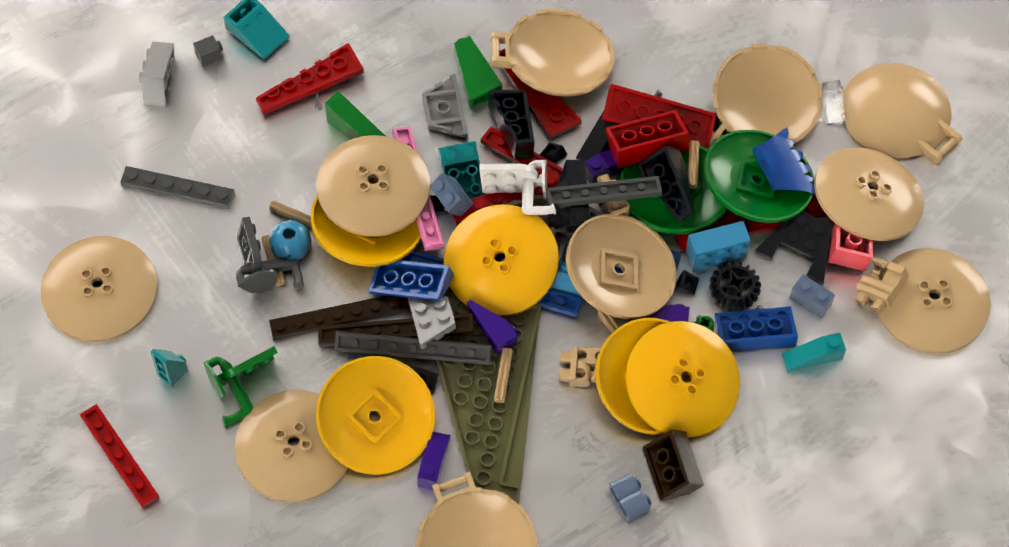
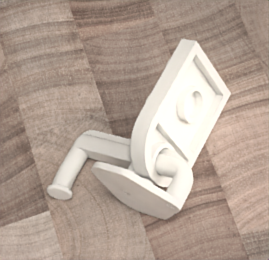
M535 160L528 165L480 164L482 193L523 192L522 212L524 214H556L554 204L550 206H533L535 187H542L543 199H547V160ZM542 168V175L538 176V172L535 169Z

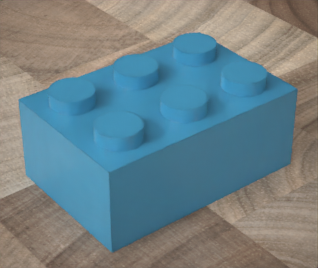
M744 221L690 234L685 253L692 272H701L710 267L724 266L726 262L743 261L747 258L751 240Z

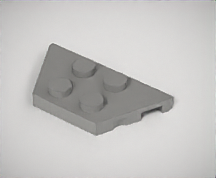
M452 74L445 82H439L434 88L422 93L428 129L468 138L456 75Z
M443 296L440 301L408 298L421 350L427 347L426 343L433 339L437 341L445 334L456 329L448 297Z

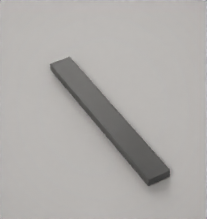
M336 331L334 351L490 365L492 345L431 340L426 343L427 347L421 350L418 338Z

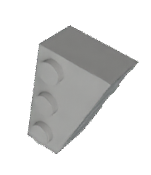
M152 41L150 49H147L146 60L143 61V72L139 73V83H142L144 105L166 107L165 92H169L167 82L168 78L172 76L175 60L174 43Z

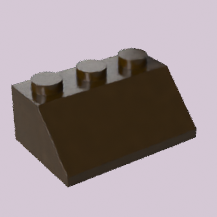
M671 429L642 447L660 501L691 494L704 486L685 431Z

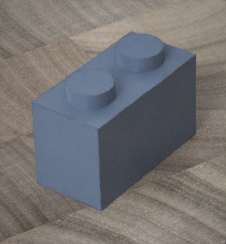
M441 173L430 185V188L448 213L462 217L474 204L455 177Z
M802 274L792 287L789 298L822 319L831 307L835 294Z

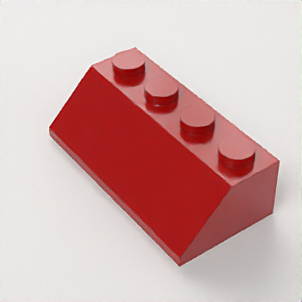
M676 110L605 128L611 154L618 168L640 163L665 146L679 148L680 152L689 150V132Z

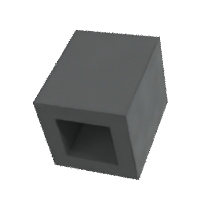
M213 35L193 43L195 54L202 67L222 59L221 51H223V47L219 40H215Z

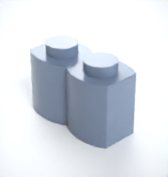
M631 473L609 484V490L627 522L649 512L651 505L648 495L643 494L640 490L641 483L639 479L633 477Z

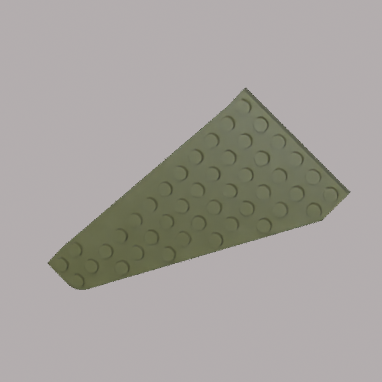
M448 287L444 297H448L453 315L469 313L467 306ZM536 304L530 309L515 315L500 316L507 320L510 326H514L518 332L517 344L511 347L513 354L504 403H496L494 401L502 353L497 355L492 348L490 365L435 360L466 472L470 471L476 488L502 492L518 504L537 331L542 304ZM475 321L474 334L443 336L439 339L443 341L490 345Z

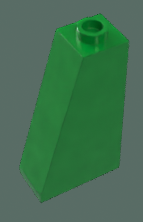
M471 36L458 39L454 43V55L468 107L471 110L489 100V90H502L503 84Z
M335 92L325 102L327 122L350 140L369 135L386 136L340 92Z

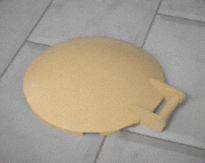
M563 9L538 10L536 14L525 15L519 19L516 25L510 29L509 33L493 32L490 34V41L492 42L491 66L511 68L524 83L546 94L577 96L588 93L602 85L609 77L613 68L614 49L610 38L605 36L602 28L592 20L588 21L582 18L581 14ZM499 44H505V57L500 56Z
M755 44L733 53L720 67L713 85L714 108L722 125L714 133L712 139L714 141L723 136L722 134L725 130L729 133L738 130H759L776 135L787 128V141L794 140L795 144L802 140L814 128L822 111V87L812 66L796 52L779 45L777 47L767 44Z
M900 63L874 65L859 72L845 88L841 102V116L846 125L847 132L862 148L879 151L894 157L895 160L909 159V157L925 155L934 163L939 164L943 157L963 140V137L950 127L951 106L945 91L934 78L918 68ZM946 137L950 140L937 152L935 148Z
M470 471L464 473V476L439 485L438 483L432 485L438 502L423 518L415 543V547H538L534 525L522 506L502 492L476 488ZM468 483L469 487L445 496L441 494V492Z

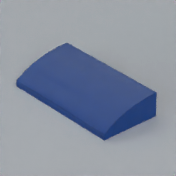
M398 260L391 264L376 266L368 292L440 301L447 291L454 273L448 265Z
M791 306L714 314L716 333L727 344L731 352L797 346L798 334Z

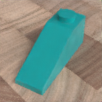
M835 333L819 337L783 352L781 355L786 370L789 372L842 360L846 347L841 333Z
M152 349L150 351L157 375L173 387L188 371L187 361L182 355H176L172 351Z

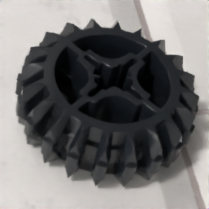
M735 261L731 265L726 262L724 267L719 265L718 269L714 270L709 281L711 283L709 285L711 297H715V303L721 302V308L725 305L728 306V311L731 307L735 311H738L739 307L745 310L746 305L751 307L753 302L757 301L761 292V282H758L760 278L759 275H755V269L749 270V265L743 267L742 262L736 265ZM727 277L728 281L720 286V282ZM746 287H750V291L747 294L743 295V290H745Z

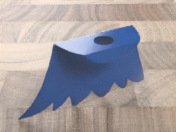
M787 128L762 145H757L752 149L773 190H800L816 195L814 185L810 183L814 182L815 179L805 175L812 168L802 162H798L802 158L803 152L790 149L794 144V140L787 141Z

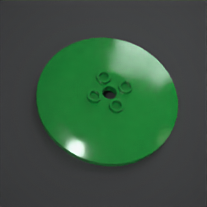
M738 130L727 133L711 145L704 161L705 180L715 198L733 213L757 222H783L802 213L810 203L813 193L800 190H773L752 152L755 146L762 145L775 135L759 130ZM794 146L790 148L792 150H798ZM802 156L798 162H802L810 167L805 157ZM812 170L805 173V175L814 178ZM753 179H758L760 183L754 182Z
M702 146L699 147L698 185L696 189H690L695 213L679 222L667 209L660 197L625 200L630 203L629 213L651 229L667 234L695 233L719 221L728 209L715 198L705 180L704 161L708 149ZM689 150L680 153L688 176ZM637 163L625 166L620 180L643 178Z

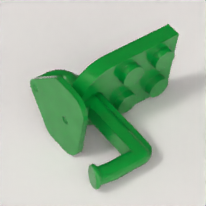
M275 346L235 367H232L227 360L221 357H213L203 362L208 378L218 397L226 396L223 386L228 384L241 410L232 415L222 416L224 427L243 419L253 409V405L237 374L243 372L245 375L257 369L256 364L260 363L262 366L274 360L273 355L278 353ZM216 365H219L223 372L218 376L212 370Z

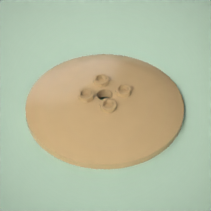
M362 136L342 143L325 158L317 175V197L324 213L340 228L362 236H384L406 228L420 216L429 199L430 176L423 159L407 144L386 136ZM370 178H376L378 179V182L375 184H371L368 182V180Z
M867 148L841 149L826 157L816 172L814 188L820 206L833 222L853 235L876 241L898 239L910 233L922 217L924 200L918 182L901 163L884 153Z
M620 214L595 216L577 228L567 246L566 266L574 287L590 305L607 315L622 319H639L650 316L659 311L674 292L677 271L675 260L668 245L655 230L635 218ZM614 267H619L623 273H617Z
M111 236L85 238L64 248L48 265L41 284L42 304L51 322L63 333L84 341L111 340L132 331L147 317L157 295L156 273L147 255L131 242ZM96 281L103 282L102 286L98 288L93 287V283Z
M935 248L910 250L891 261L906 267L909 275L896 298L892 301L891 307L886 306L882 313H878L882 324L894 338L918 351L949 353L964 348L981 334L989 318L991 301L987 285L973 265L952 252ZM936 293L938 294L939 299L934 300L929 296V294Z
M288 390L272 394L255 404L251 413L241 421L235 437L236 461L244 479L262 495L282 502L308 501L330 491L342 480L349 468L343 466L332 457L320 439L316 425V406L320 394L306 390ZM297 438L299 443L296 446H291L288 443L289 440Z

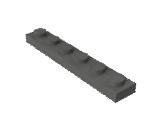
M129 166L125 167L120 181L122 186L230 209L235 194L234 189Z
M659 176L546 188L548 206L554 204L555 208L662 196Z

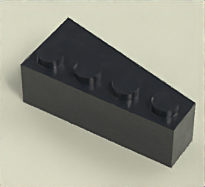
M489 90L488 108L514 159L533 158L535 140L526 90Z

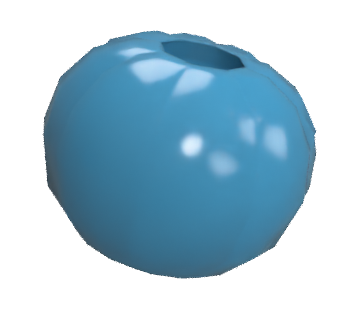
M296 220L278 223L271 231L269 238L270 248L274 256L279 259L286 258L287 260L302 259L309 251L312 241L307 227Z

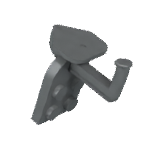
M243 217L237 235L244 265L236 272L238 287L250 293L268 291L275 285L278 276L277 272L292 270L294 277L293 286L298 289L303 288V277L296 259L287 260L282 258L261 261L260 241L256 240L255 224L251 223L250 217Z

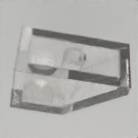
M841 81L823 82L822 94L827 124L846 123L845 96Z

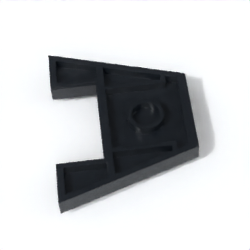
M802 212L798 216L784 221L755 249V252L772 260L779 245L782 244L814 259L806 276L824 285L832 225Z

